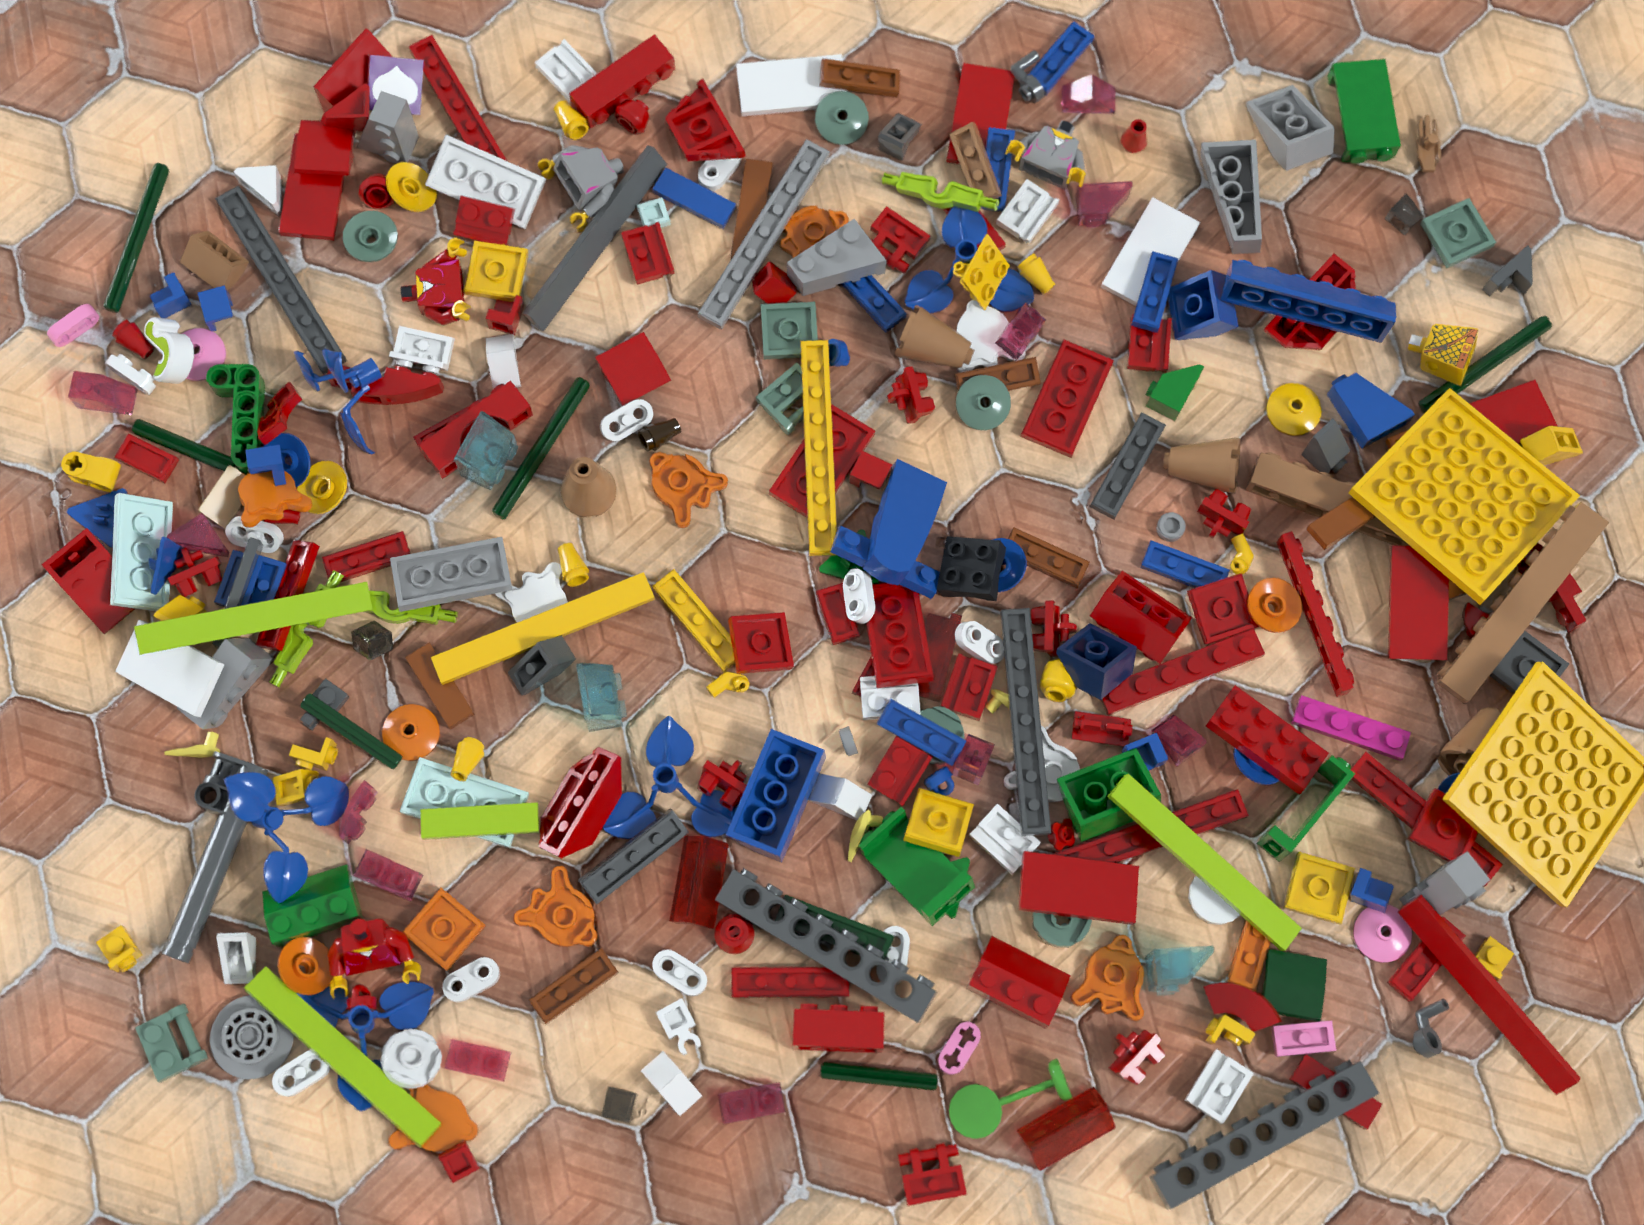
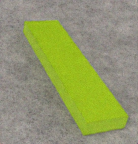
M538 802L421 809L422 840L539 833Z

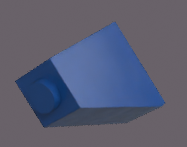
M1354 373L1349 377L1344 374L1336 378L1331 383L1332 387L1327 393L1328 398L1361 449L1406 426L1415 416L1411 409L1358 373Z

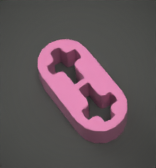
M90 304L81 305L49 328L47 336L55 346H65L92 328L98 322L99 315Z
M963 1022L953 1031L938 1057V1066L943 1073L955 1075L967 1063L980 1040V1030L974 1023ZM970 1028L973 1030L971 1036L975 1039L973 1042L968 1040L962 1048L958 1045L962 1039L959 1031H966ZM957 1049L960 1051L956 1058L959 1066H952L950 1069L946 1068L947 1061L943 1059L944 1055L951 1056L954 1050Z

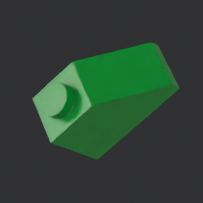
M1198 364L1164 373L1158 383L1153 380L1145 394L1150 397L1146 407L1176 421L1204 366Z

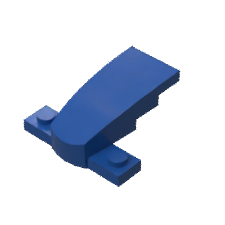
M897 459L893 464L888 485L882 493L878 513L873 519L870 539L840 526L836 532L830 552L863 567L862 569L882 582L893 585L900 584L932 599L937 592L940 572L916 561V558L933 525L947 482Z

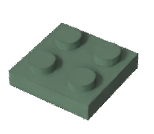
M1470 198L1426 217L1420 223L1446 268L1486 251L1496 244L1495 239Z
M815 302L761 304L764 360L801 358V341L818 340Z

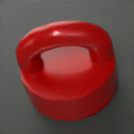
M357 984L352 989V997L347 999V1011H351L356 1006L364 1005L373 1012L377 1009L376 997L371 996L366 986Z

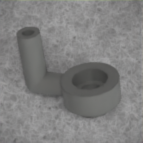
M1035 50L1011 66L1012 74L1020 82L1019 93L1026 102L1030 101L1033 104L1045 97V92L1040 82L1034 76L1027 75L1024 71L1040 59L1039 54Z
M1445 999L1419 1009L1415 1014L1419 1030L1414 1032L1412 1043L1415 1051L1425 1058H1431L1442 1051L1440 1038L1435 1030L1430 1027L1429 1018L1449 1010V1004Z

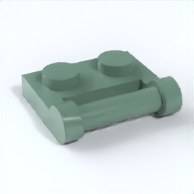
M798 363L794 364L756 396V401L787 435H790L795 430L794 427L804 419L803 406L789 418H786L783 414L784 411L803 396L801 366Z
M186 1004L178 1005L168 1012L135 1027L157 1082L161 1083L208 1059L206 1051L201 1050L187 1016L189 1011ZM175 1020L190 1053V1056L186 1059L183 1058L169 1024Z

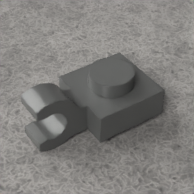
M326 678L313 693L314 696L336 711H339L350 698L347 693ZM305 712L300 719L303 725L312 731L320 722V720L308 712Z

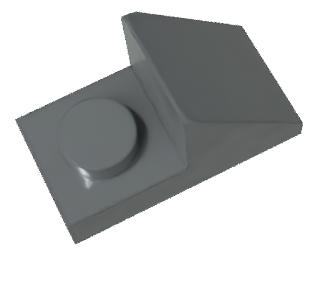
M897 113L879 133V150L902 161L909 143L919 133L922 124Z
M1528 245L1489 279L1482 289L1487 295L1491 296L1497 290L1502 293L1511 283L1522 294H1526L1533 284L1532 249Z

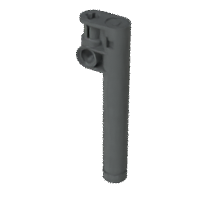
M216 751L212 755L215 758V762L210 774L206 775L203 783L197 787L194 797L198 805L206 811L218 815L167 938L169 940L165 943L161 953L188 964L191 961L193 949H196L247 824V821L240 820L233 813L224 778L242 772L260 773L265 776L268 773V770ZM211 791H216L217 797L215 801L206 804L205 796Z

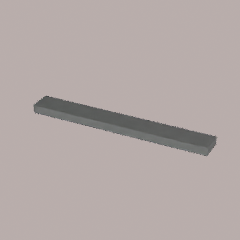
M647 145L612 192L607 203L600 208L523 311V314L538 330L544 332L631 215L637 204H639L668 165L653 146Z
M238 185L215 199L324 375L328 372L329 368L324 360L322 350L326 348L333 352L342 351ZM342 352L341 357L343 364L347 362V359Z
M1030 608L1001 610L1021 836L1050 835L1051 825Z

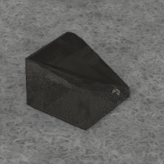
M1405 193L1389 210L1385 219L1406 236L1423 215L1410 196Z
M376 621L351 631L353 648L368 660L375 659L393 649L392 632Z
M608 1086L601 1117L631 1124L638 1094Z

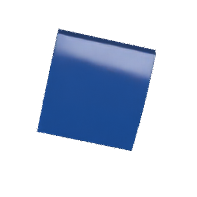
M232 550L214 600L216 605L226 606L244 554L243 552ZM259 555L241 606L274 600L287 563Z

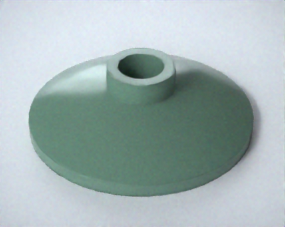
M836 91L830 93L821 100L816 109V127L821 136L833 144L847 145L857 141L864 134L868 125L869 116L864 102L851 92ZM839 112H845L847 114V119L840 120L838 119L837 114Z
M364 211L356 214L347 222L343 231V243L346 250L352 257L363 262H376L386 258L394 250L398 240L397 228L392 219L378 211ZM372 237L377 239L373 243L367 242L368 239Z
M978 375L968 379L962 384L956 396V409L959 417L966 425L976 430H990L999 426L1007 418L1011 407V398L1006 386L999 379L989 375ZM983 397H987L990 401L989 406L986 408L980 404V400Z

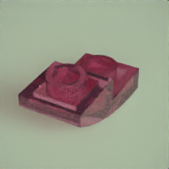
M1025 302L995 343L1016 361L1023 354L1030 341L1038 334L1046 319Z
M365 780L352 796L340 825L339 837L347 844L351 840L356 841L366 829L364 825L367 821L360 813L362 810L367 811L376 801L374 796L378 792Z
M367 849L353 875L360 880L410 902L423 877L421 873Z
M451 1039L443 1069L504 1082L511 1052Z
M780 1082L718 1094L723 1125L785 1112Z

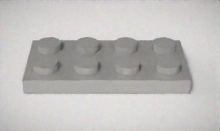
M502 537L390 558L400 612L513 590Z

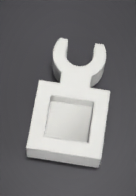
M682 998L656 1012L669 1039L676 1036L679 1037L678 1048L684 1056L687 1054L684 1048V1043L687 1040H693L697 1048L701 1047L698 1036L689 1031L696 1024Z

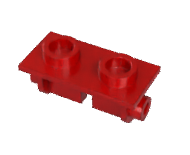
M1075 711L1071 739L1124 747L1129 744L1133 725H1131V719Z

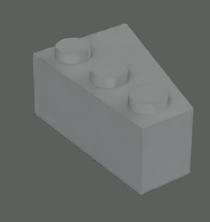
M381 91L357 148L383 156L384 159L391 163H408L419 135L407 99Z
M855 219L787 262V276L802 296L834 288L837 284L848 281L856 282L866 276L885 274L886 259Z
M250 638L225 639L212 658L225 665L201 717L193 716L177 707L179 711L200 728L210 729L219 727L226 720L229 711L274 661L275 658L257 646Z
M1467 851L1442 865L1399 900L1403 905H1406L1422 894L1436 912L1441 915L1452 907L1457 909L1462 904L1465 905L1469 901L1478 898L1486 891L1483 886L1490 879Z

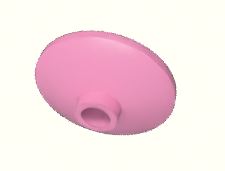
M204 328L191 329L182 334L187 335L194 349L199 347L200 351L194 354L193 365L186 379L192 381L206 380L207 371L211 367L224 364L226 348L221 338L213 331Z
M1388 905L1385 913L1366 908L1356 918L1353 928L1354 940L1358 949L1367 958L1382 963L1392 962L1402 957L1409 949L1412 940V929L1398 914L1399 910ZM1382 927L1389 929V937H1384L1381 934Z

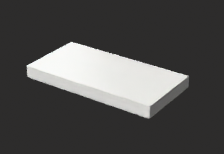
M842 54L736 64L742 116L816 110L821 100L828 94L836 91H847L819 86L820 62L822 58L843 61Z
M445 134L425 185L460 200L461 195L513 207L515 208L513 224L526 229L546 178Z
M1152 197L1105 277L1101 288L1136 306L1152 251L1180 259L1200 222Z
M138 620L136 626L148 624V622ZM133 631L115 672L193 716L201 717L225 664L190 645L139 655L135 631Z

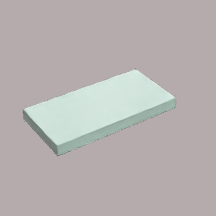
M123 493L115 495L110 605L157 611L169 603V580L165 582L156 595L151 594L155 570L150 568L149 558L157 561L156 549L159 548L162 537L172 540L173 502Z
M419 757L399 812L421 819V809L527 803L529 792L474 774H469L466 781H458L450 774L452 767ZM515 834L478 836L476 838L510 848Z

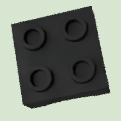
M947 536L937 591L943 597H972L987 601H997L999 574L1006 553L1004 544L1000 540Z

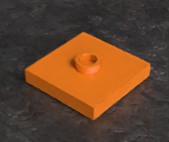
M440 888L402 932L448 971L486 925L443 888Z

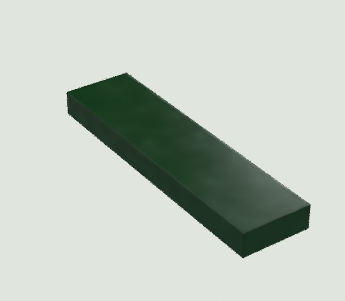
M785 895L784 899L791 902L793 897ZM798 900L808 906L806 912L815 918L818 913L833 921L831 925L833 929L840 933L843 928L859 937L856 941L858 944L865 948L868 944L873 945L884 952L881 958L887 959L888 952L895 938L894 935ZM782 905L780 906L775 921L781 920L785 915V910ZM802 919L797 922L795 929L797 932L807 935L810 930V924L807 920ZM825 935L821 939V941L835 946V939L832 935ZM857 950L849 951L857 955H860Z

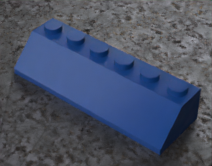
M1232 260L1227 271L1220 299L1221 301L1379 343L1383 342L1396 322V304L1388 301L1385 297L1364 295L1356 289H1341L1325 281H1311L1299 274L1289 275L1281 273L1273 267H1258L1246 260Z

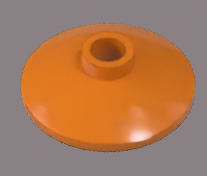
M1266 578L1259 581L1251 589L1248 596V609L1252 619L1259 627L1268 632L1282 633L1290 630L1298 623L1302 613V602L1298 592L1290 583L1279 578ZM1268 604L1274 607V612L1268 608Z
M416 704L403 705L392 711L386 718L382 728L383 742L401 754L402 760L416 761L419 760V757L424 758L435 749L440 737L439 723L434 714L427 708ZM407 726L414 727V732L411 735L404 733Z
M300 937L291 940L281 950L278 958V971L282 981L292 991L301 995H315L330 985L333 976H330L328 948L320 941L309 937ZM299 965L305 968V973L300 970Z

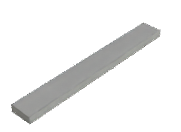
M807 139L805 140L698 312L700 319L721 330L723 329L825 164L830 151Z

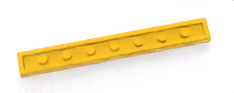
M828 340L801 341L809 556L835 555L830 552L837 532Z
M642 572L432 656L431 659L439 680L444 685L529 651L540 641L561 635L564 637L655 600L645 573Z

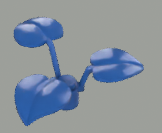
M955 206L950 210L942 226V238L947 246L955 248L953 265L944 281L941 274L933 270H925L916 274L908 286L905 305L908 308L914 310V306L918 305L930 313H936L949 306L954 294L947 284L950 283L954 275V264L957 262L970 264L977 251V245L982 242L987 234V224L980 213ZM1008 269L1006 276L1002 279L989 304L998 311L1011 312L1032 303L1034 293L1029 282L1020 273L1013 269Z
M325 348L322 350V354L331 374L318 376L313 373L310 364L303 357L304 353L298 350L294 351L295 358L305 380L316 392L320 391L317 382L333 378L336 379L345 393L349 392L345 379L349 378L354 388L361 387L360 391L343 408V412L340 414L351 440L364 452L374 454L375 452L366 446L360 430L350 413L351 407L365 392L370 390L368 385L382 378L374 360L369 358L350 369L343 370L342 352H333Z
M667 716L654 729L646 746L647 759L653 767H656L653 771L655 785L652 786L649 801L646 803L644 797L636 792L623 793L604 824L603 829L608 834L618 838H633L656 820L654 812L649 808L654 804L658 791L671 793L677 789L692 805L697 807L691 815L692 824L698 833L706 837H719L726 834L737 807L733 811L723 807L719 802L724 792L714 790L710 796L703 794L699 803L679 783V778L673 766H683L690 760L694 752V743L689 733L671 716Z
M254 772L230 775L224 778V782L228 790L229 802L233 813L240 820L251 821L256 828L265 829L264 834L270 836L283 850V852H271L264 863V879L268 892L275 902L282 903L304 885L308 875V865L302 854L297 852L289 853V847L273 830L278 829L282 825L283 816L307 814L310 812L314 824L319 826L333 824L343 815L349 799L347 784L333 777H318L309 783L305 791V802L309 807L279 810L268 805L276 794L275 786L269 777Z
M419 982L394 984L388 987L380 996V1005L386 1011L384 1013H379L376 1010L372 1012L367 1006L359 1005L346 1014H342L347 1009L348 995L345 997V990L340 987L334 990V999L330 994V985L315 995H298L334 1028L338 1023V1019H349L352 1030L359 1034L361 1052L367 1056L365 1034L374 1028L375 1018L384 1019L389 1017L391 1025L399 1030L415 1029L424 1022L428 1015L434 990L431 986ZM371 1060L383 1071L380 1060ZM338 1075L339 1091L357 1111H365L373 1106Z

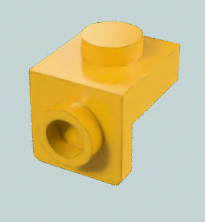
M326 737L320 753L293 744L289 756L296 761L295 766L302 769L312 770L313 767L327 771L329 764L333 765L337 758L338 748H336L337 744L333 739Z

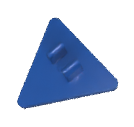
M124 488L67 509V514L83 527L88 528L107 546L113 548L115 495L118 493L127 494Z
M166 537L161 538L160 546L156 549L157 561L149 558V566L152 570H155L151 587V594L154 595L159 592L168 580V577L177 568L174 561L183 557L181 552L183 547Z

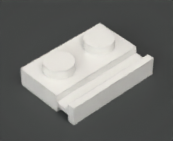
M565 39L561 41L558 47L552 48L535 62L536 68L569 102L570 92L598 74Z
M1026 179L998 217L996 225L1015 237H1020L1029 245L1057 207L1059 199L1049 196L1048 192Z
M875 676L860 677L863 720L879 719L890 698L921 714L918 683L876 688Z
M998 804L969 834L972 840L1011 875L1022 865L1023 852H1033L1041 843L1034 836H1021L1020 823Z
M1216 1049L1185 1098V1101L1219 1124H1224L1254 1073Z

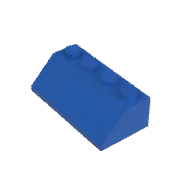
M771 729L726 836L756 853L782 863L826 759L825 750Z

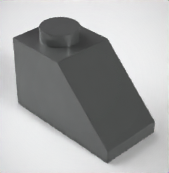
M1332 418L1312 437L1301 455L1319 472L1330 473L1333 471L1337 474L1348 463L1345 458L1350 449L1337 422Z
M561 635L538 642L508 671V674L523 696L560 675L576 658Z

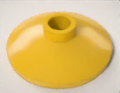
M407 162L397 163L390 168L386 175V186L390 196L398 205L412 212L426 211L435 203L437 196L435 189L425 185L429 174L415 164Z
M1288 383L1279 386L1271 393L1267 401L1266 412L1270 423L1278 431L1290 436H1300L1309 433L1317 426L1321 418L1322 407L1318 396L1310 388L1298 383ZM1292 403H1298L1301 409H1294Z
M320 461L310 466L308 477L297 487L301 494L310 497L313 506L308 512L323 514L335 508L346 492L347 476L343 468L332 461Z

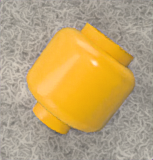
M1060 658L1046 663L1040 679V689L1044 696L1053 702H1064L1072 698L1077 687Z

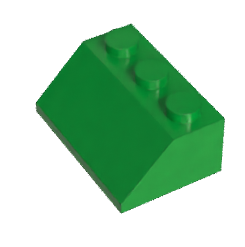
M1137 748L1057 778L1068 817L1072 821V825L1081 842L1134 821L1107 797L1125 774L1132 776L1161 802V793Z
M348 864L307 877L304 885L282 903L275 902L268 890L262 891L264 918L271 944L278 948L285 946L293 939L300 937L311 938L350 925L356 919H364Z

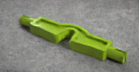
M902 172L900 176L884 173V177H882V184L895 186L898 193L921 198L926 204L935 208L955 206L978 212L980 207L996 211L999 205V199L985 197L982 190L954 181L949 182L944 191L937 194L938 181L933 176Z
M333 570L325 585L319 584L315 592L336 588L344 576ZM327 619L291 626L283 650L279 652L274 661V664L278 667L270 679V683L280 688L287 673H295L300 662L313 646V639L304 633V628L307 625L321 628L325 625Z
M370 590L373 610L364 611L365 613L375 614L379 619L393 624H401L410 620L437 625L439 620L456 623L458 611L441 609L440 604L402 612L399 611V608L390 610L389 593Z

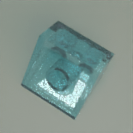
M480 411L454 460L461 477L491 491L494 484H499L505 473L503 468L508 460L511 461L514 458L518 446L516 445L517 442L514 434L483 411Z
M576 664L584 718L589 732L622 727V718L627 717L625 700L619 701L618 690L623 689L620 673L614 672L613 665Z
M1214 946L1154 949L1145 956L1148 990L1157 991V996L1175 995V992H1180V988L1188 984L1213 954Z

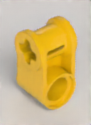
M74 451L67 453L61 461L62 470L73 482L101 491L113 492L121 468L120 463L105 457H95Z

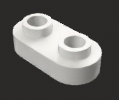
M741 158L705 161L698 171L700 185L711 191L720 189L738 168ZM713 171L716 175L710 177L707 173Z
M119 354L117 357L111 355L104 363L116 375L148 396L156 388V385L153 383V376L142 368L140 371L132 367L133 363L122 354Z
M633 400L602 419L600 424L601 433L608 440H622L643 428V426L648 425L653 418V409L645 400ZM636 408H640L643 413L639 419H636L633 415V411ZM611 422L618 424L619 428L616 432L610 431L609 425Z
M241 516L233 518L225 529L228 540L236 546L246 548L250 537L260 540L264 545L262 549L264 553L275 552L281 546L284 539L282 531L276 525L260 521L256 526L247 528L243 526Z
M856 568L850 570L843 580L846 614L850 620L864 624L874 615L875 601L871 576L867 572Z
M963 622L956 628V643L961 649L976 659L990 664L998 663L1003 659V640L978 622Z
M888 927L883 932L898 937L901 940V944L898 947L891 946L886 961L892 963L896 959L907 966L910 947L909 935L902 927ZM877 965V976L882 982L886 977V970L883 966Z
M672 950L660 951L654 957L652 965L655 974L669 985L687 996H697L705 990L707 986L706 974L694 963ZM671 961L673 963L672 970H663V963ZM691 976H695L698 979V984L694 987H690L687 984V980Z
M483 957L454 971L443 982L445 996L451 1001L459 1003L494 986L499 980V966L492 959ZM482 967H487L489 969L488 976L480 977L479 970ZM456 981H460L463 984L462 989L458 992L452 989Z
M309 1050L274 1073L272 1079L273 1088L282 1096H295L323 1079L329 1073L330 1067L314 1052ZM315 1060H319L321 1063L317 1071L311 1069V1064ZM289 1076L294 1078V1084L291 1087L285 1085V1080Z

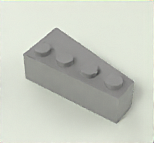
M1256 140L1201 143L1200 158L1232 254L1260 253L1262 231Z

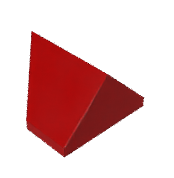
M365 83L326 111L321 119L324 126L363 132L369 119L370 87L368 84Z

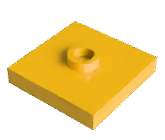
M474 241L464 287L465 295L514 302L515 296H520L529 254L528 249Z
M918 788L903 841L959 857L974 804Z
M1297 852L1283 908L1338 925L1342 924L1355 868L1303 852Z

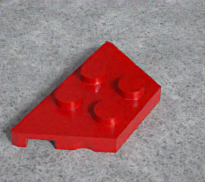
M703 78L696 83L698 88L690 96L685 95L680 100L679 105L672 109L665 117L666 124L686 160L691 162L746 157L744 148Z

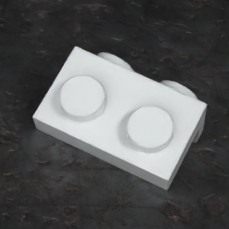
M399 326L394 352L390 351L389 357L396 360V365L412 368L413 364L422 365L423 371L439 374V370L448 371L455 339Z

